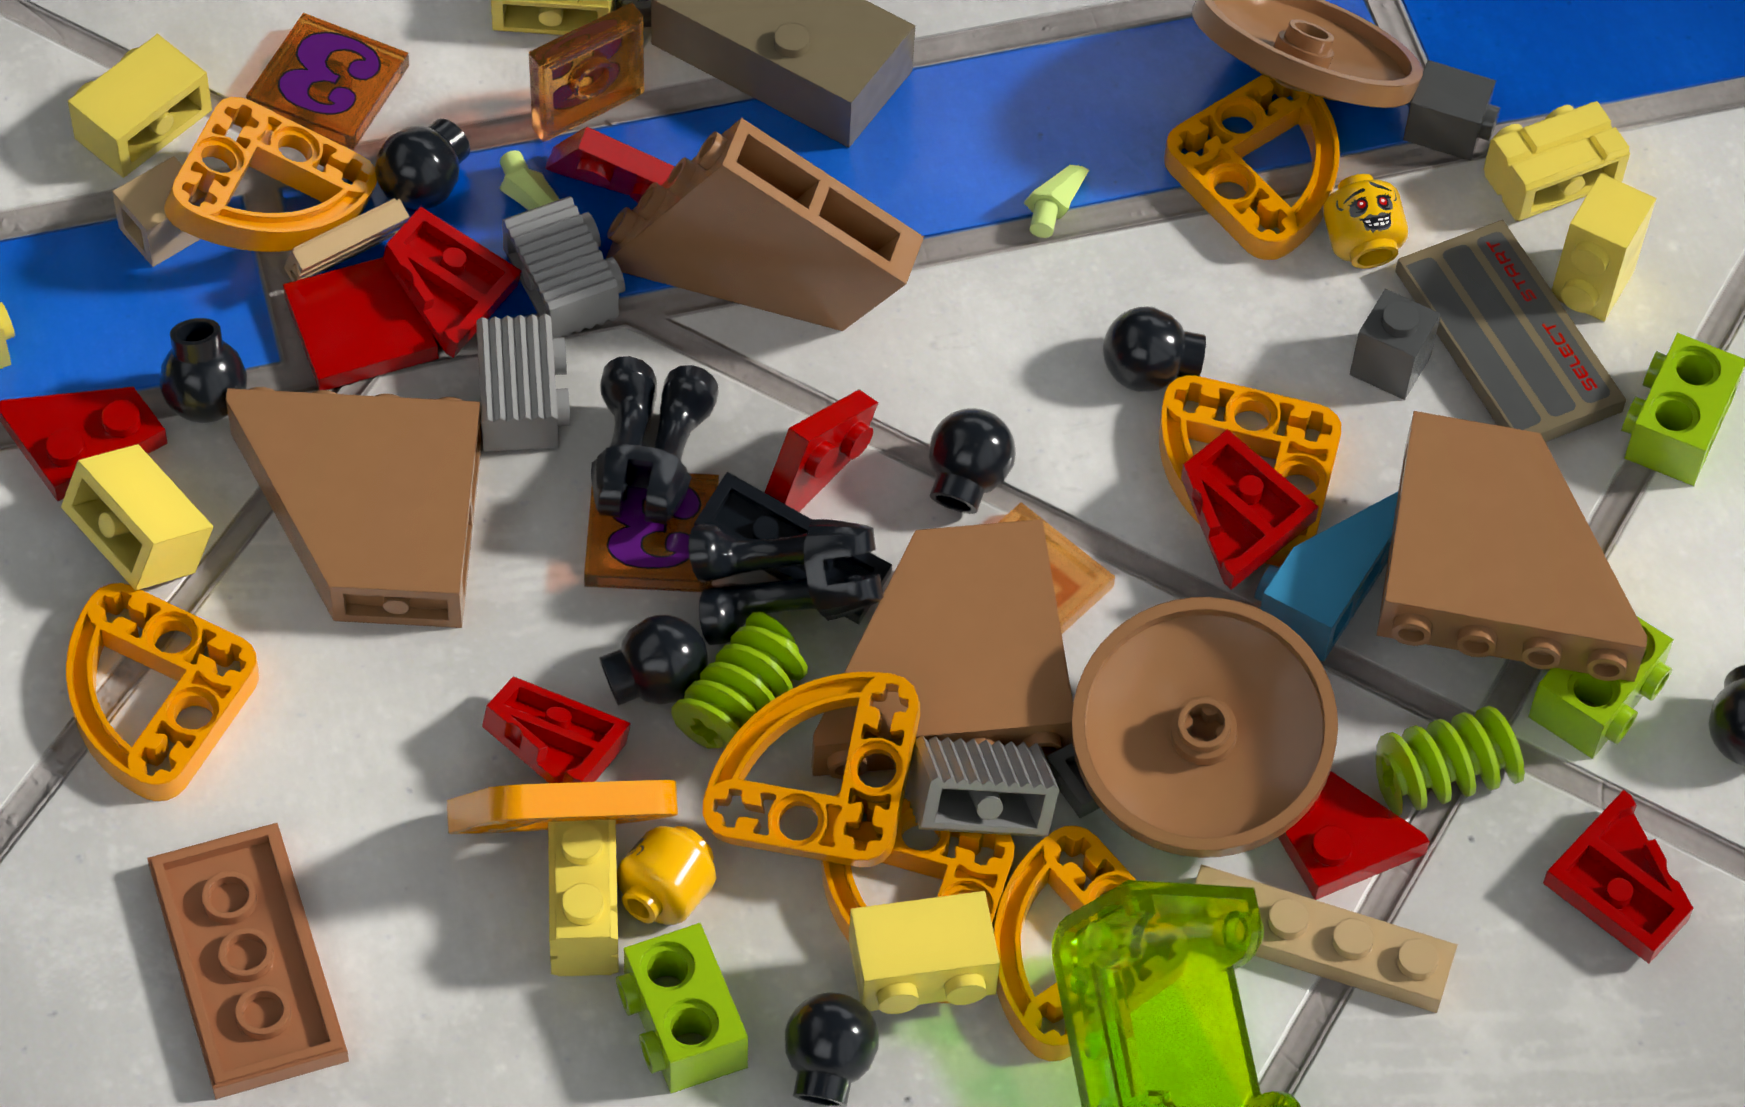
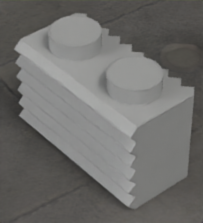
M571 196L502 219L503 249L511 264L522 270L520 281L538 316L540 317L543 314L551 316L553 338L569 337L573 332L580 333L584 328L592 329L596 324L603 325L607 320L614 321L619 316V293L625 291L622 272L613 257L603 258L602 252L598 249L601 245L599 231L592 215L589 212L579 214L578 208L574 205Z
M532 314L527 318L519 315L514 319L508 315L503 319L494 316L490 320L481 317L476 321L484 452L559 448L558 426H570L568 388L556 389L555 375H567L565 337H552L551 316L543 314L540 317Z
M922 735L915 740L905 794L908 795L910 808L913 809L915 822L918 823V830L1047 837L1054 815L1059 788L1043 750L1038 743L1029 748L1025 742L1016 747L1012 741L1006 745H1003L999 740L992 745L987 740L978 744L974 738L967 743L962 738L952 742L949 737L939 741L936 736L927 741Z

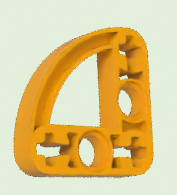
M1262 74L1173 128L1166 141L1164 162L1168 172L1248 253L1259 259L1276 260L1286 256L1301 245L1323 219V205L1335 188L1340 157L1339 139L1333 117L1323 98L1305 92L1290 90ZM1276 94L1279 98L1272 102V96ZM1291 96L1293 101H1290L1287 97ZM1230 117H1241L1248 120L1254 128L1245 133H1235L1226 129L1222 122ZM1299 124L1310 149L1312 176L1301 197L1290 207L1242 158ZM1183 148H1185L1188 151V153L1183 154L1181 153V151ZM1203 148L1202 156L1195 153ZM1223 182H1232L1243 187L1246 194L1238 199H1227L1217 194L1214 188ZM1259 224L1267 230L1260 232L1258 230ZM1277 227L1280 229L1279 234H1276L1271 229Z
M229 97L222 99L216 105L172 184L164 210L166 217L172 225L183 232L208 242L248 251H290L294 247L359 216L369 202L377 184L374 165L361 154L251 100L242 97ZM233 124L242 128L236 141L226 137L228 130ZM279 148H294L301 152L307 161L295 162L289 160L282 155ZM214 157L220 159L229 166L231 171L227 173L214 171L205 165L202 158ZM318 164L325 167L323 172L316 169ZM248 167L323 202L307 209L285 213L252 212L227 206ZM342 179H348L351 182H353V184H348L344 182ZM197 188L207 193L204 202L200 206L190 203Z
M1186 375L1175 379L1168 385L1164 394L1159 424V450L1163 468L1171 488L1183 507L1198 524L1200 523L1181 479L1183 464L1194 456L1189 439L1209 444L1228 429L1259 456L1276 459L1274 469L1283 477L1303 475L1315 483L1317 489L1306 496L1319 506L1316 521L1265 562L1281 567L1293 547L1317 535L1341 437V422L1337 414L1330 408L1317 403L1201 376ZM1187 401L1199 403L1195 413L1183 411ZM1218 406L1225 407L1223 422L1215 420ZM1245 411L1257 412L1266 418L1268 425L1258 431H1249L1236 423L1235 416ZM1280 420L1288 422L1284 436L1277 434ZM1308 429L1320 431L1317 442L1305 439Z
M111 583L99 588L90 597L77 619L68 646L66 681L76 726L86 747L98 764L117 782L133 793L152 801H167L178 796L188 786L251 696L259 681V668L256 652L252 644L244 638L143 590L135 591L131 585ZM124 608L129 609L131 620L118 617L113 623L107 622L106 614L108 612L118 615ZM137 626L143 629L141 638H139ZM169 631L184 632L191 637L190 644L184 650L177 653L162 652L155 646L158 638ZM104 646L178 681L132 747L110 725L97 699V669ZM206 646L208 647L209 657L203 655ZM234 661L240 662V672L230 669L224 676L218 675L216 664L222 667H229ZM190 706H201L212 713L210 721L198 729L183 728L177 724L176 719L181 711ZM168 739L173 744H175L171 751L169 749ZM169 754L171 771L159 769L153 776L148 775L146 765L149 763L159 766Z
M849 672L809 681L770 701L738 730L714 767L705 791L702 812L710 832L718 840L725 843L855 867H873L882 863L891 854L895 845L920 720V702L914 686L906 678L896 674ZM888 692H897L900 703L908 707L906 712H895L892 718L890 734L892 739L903 738L900 746L884 738L864 739L867 731L879 737L882 718L879 709L872 705L874 701H885ZM858 706L839 797L745 780L751 768L764 751L794 726L811 717L831 710ZM884 754L895 762L896 773L887 785L870 787L859 779V766L867 756ZM854 795L871 803L890 802L888 810L875 805L872 818L875 832L882 834V838L880 841H869L866 851L856 850L853 837L846 835L848 829H859L863 820L865 809L862 802L851 803ZM733 796H741L745 809L765 814L764 800L774 801L768 813L769 834H758L762 828L759 819L738 817L735 827H726L723 815L716 812L718 806H729ZM795 806L810 808L818 817V825L815 832L803 840L789 839L780 830V821L783 814Z
M676 781L503 785L484 788L446 800L448 834H487L548 830V822L616 820V824H624L678 815Z
M854 795L851 803L862 802L865 809L864 813L867 814V821L862 822L859 830L848 829L846 835L853 837L856 850L866 851L869 841H880L882 838V834L875 832L872 818L875 805L888 810L890 802L871 803ZM904 798L895 845L891 854L882 863L943 880L937 897L985 891L994 928L999 903L1012 873L1015 849L1012 837L1010 835L934 831L939 838L937 845L924 851L914 850L908 847L902 839L905 831L911 827L918 826V823L915 822L913 809L910 808V801ZM950 836L959 838L954 858L947 857ZM982 847L994 850L993 857L988 860L987 865H979L974 862L975 855L980 853ZM821 860L823 887L829 908L839 929L849 942L851 908L866 907V904L857 889L850 865Z
M1076 825L1063 826L1051 832L1032 848L1013 872L1002 894L994 927V936L1000 960L996 991L1007 1020L1025 1047L1040 1059L1061 1061L1074 1055L1173 985L1183 975L1189 951L1188 939L1182 929L1095 834L1086 828ZM1064 851L1070 857L1077 856L1080 853L1083 854V871L1073 862L1062 866L1060 864L1061 852ZM1087 876L1092 882L1084 891L1085 879ZM1048 883L1105 946V949L1035 997L1024 970L1021 953V932L1033 902ZM1106 894L1122 895L1129 900L1133 911L1124 918L1111 919L1099 912L1096 907V901ZM1150 945L1156 951L1167 947L1170 950L1168 962L1165 963L1158 956L1150 959L1141 966L1139 979L1137 980L1133 969L1143 962L1146 946ZM1110 977L1121 984L1124 989V995L1120 1000L1113 1003L1099 1002L1090 996L1087 985L1095 978ZM1074 999L1078 1011L1067 1019L1064 1035L1061 1036L1054 1029L1045 1034L1042 1033V1018L1046 1017L1052 1023L1059 1022L1071 1013L1072 1001Z

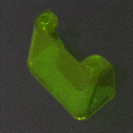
M1127 880L1067 915L1059 922L1053 935L1052 960L1081 1107H1301L1293 1095L1284 1091H1271L1261 1094L1234 970L1248 963L1256 955L1263 940L1264 927L1255 888Z

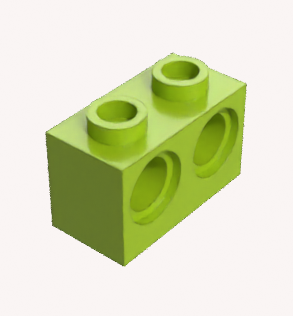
M1677 332L1668 354L1665 355L1656 351L1642 384L1651 389L1647 399L1644 400L1635 396L1621 429V431L1631 434L1624 459L1694 486L1736 394L1745 368V359Z
M1638 616L1637 618L1647 635V645L1634 682L1621 679L1605 681L1594 678L1587 673L1551 668L1538 683L1528 717L1592 759L1608 740L1618 744L1624 738L1638 714L1633 708L1643 696L1650 701L1654 700L1672 673V668L1665 663L1674 639ZM1579 700L1590 701L1598 707L1585 705Z
M701 923L624 947V974L616 977L618 993L627 1015L639 1014L645 1029V1033L639 1034V1042L645 1062L651 1073L662 1071L670 1094L748 1068V1035ZM662 976H673L682 982L673 987H662L653 981ZM685 1033H697L705 1037L706 1040L696 1045H686L677 1041L676 1038Z

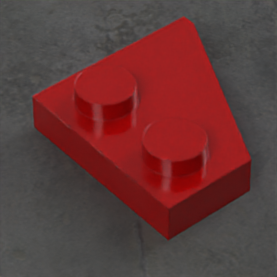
M134 386L0 401L1 424L57 502L64 499L78 460L137 444L149 454L168 444L165 428Z

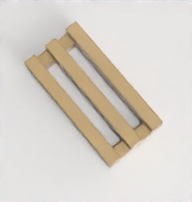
M394 198L294 247L285 262L284 269L292 282L320 274L392 238L405 222L409 220L410 216L401 200Z

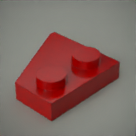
M586 126L553 147L545 169L629 195L634 201L639 203L641 197L651 184L656 182L662 185L667 181L675 166Z
M422 207L387 242L383 256L386 264L444 352L452 358L460 352L477 332L476 321L481 317L489 319L518 286L522 270Z
M858 389L791 426L786 434L765 493L800 512L851 460L859 457L867 448L873 436V428L870 427V423L879 402Z
M1228 429L1183 464L1182 482L1222 580L1230 590L1235 588L1316 521L1319 506Z
M514 676L486 705L482 727L548 783L595 782L626 745L631 723Z
M1330 771L1326 784L1309 811L1294 826L1278 837L1315 900L1426 855L1430 842L1425 833L1332 771Z
M1623 790L1547 870L1543 884L1650 964L1689 921L1694 908L1679 881L1673 879L1669 874L1667 859L1656 839L1649 841L1634 814L1637 805L1633 797Z

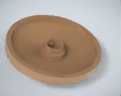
M1195 0L1192 8L1194 21L1212 41L1252 69L1293 91L1305 92L1321 98L1361 106L1398 107L1408 104L1413 99L1423 76V69L1418 59L1396 38L1364 18L1325 0Z
M1190 597L1172 600L1141 611L1126 620L1108 635L1091 656L1079 680L1073 702L1072 743L1075 760L1084 784L1096 804L1118 827L1135 839L1159 850L1181 856L1209 858L1236 855L1267 844L1284 834L1309 811L1319 797L1332 768L1337 745L1338 715L1334 692L1329 678L1313 650L1294 630L1275 616L1257 607L1224 598Z

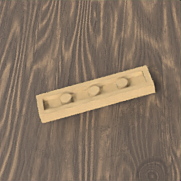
M1202 864L1181 923V929L1184 934L1434 1013L1438 1012L1458 946L1455 943Z

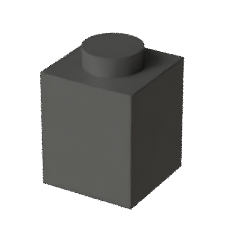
M1427 60L1423 76L1411 102L1403 140L1471 161L1479 138L1490 141L1498 120L1501 107L1491 104L1496 80Z
M1385 288L1359 330L1349 375L1405 400L1431 357L1441 313Z

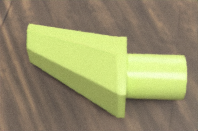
M509 151L500 158V165L505 174L500 190L528 210L560 200L545 180L543 174L528 168L520 151Z
M1069 165L1035 189L1026 198L1024 204L1033 212L1030 224V232L1040 238H1048L1053 235L1056 218L1061 219L1069 210L1071 201L1089 172L1087 168L1079 165Z

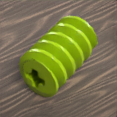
M753 612L746 619V625L740 627L732 635L730 644L725 645L716 654L715 662L710 663L700 673V680L694 681L687 688L684 699H679L671 707V716L676 726L688 738L708 749H725L738 730L757 711L775 699V697L777 698L781 694L793 689L791 680L800 681L807 675L808 666L799 653L794 637L775 618L764 612Z
M1492 706L1478 709L1474 716L1466 712L1457 714L1452 717L1450 723L1443 719L1434 720L1428 724L1426 730L1417 725L1404 730L1402 737L1394 732L1386 733L1380 736L1376 745L1375 761L1379 789L1389 809L1398 816L1402 815V796L1404 795L1408 796L1417 811L1427 808V789L1429 788L1433 790L1437 800L1441 804H1445L1451 801V782H1456L1461 793L1467 798L1476 793V775H1480L1485 786L1490 791L1500 787V769L1504 768L1512 783L1517 784L1524 781V762L1519 743L1506 718L1498 709Z

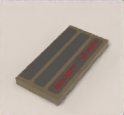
M1503 219L1398 259L1395 272L1414 301L1441 313L1436 334L1497 426L1541 433L1544 441L1548 442L1623 412L1626 398Z

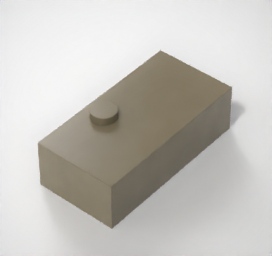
M651 0L652 45L847 147L854 143L913 71L916 25L867 0Z

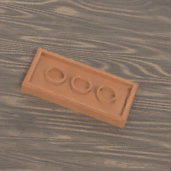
M278 823L148 857L149 870L215 1100L349 1062L346 1044Z

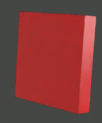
M383 257L283 284L284 298L319 390H329L439 359L438 346L433 333Z

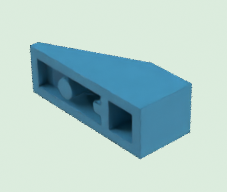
M1398 491L1293 547L1281 567L1278 568L1270 565L1258 584L1254 598L1261 602L1260 609L1275 616L1294 630L1313 650L1317 658L1323 662L1387 564Z

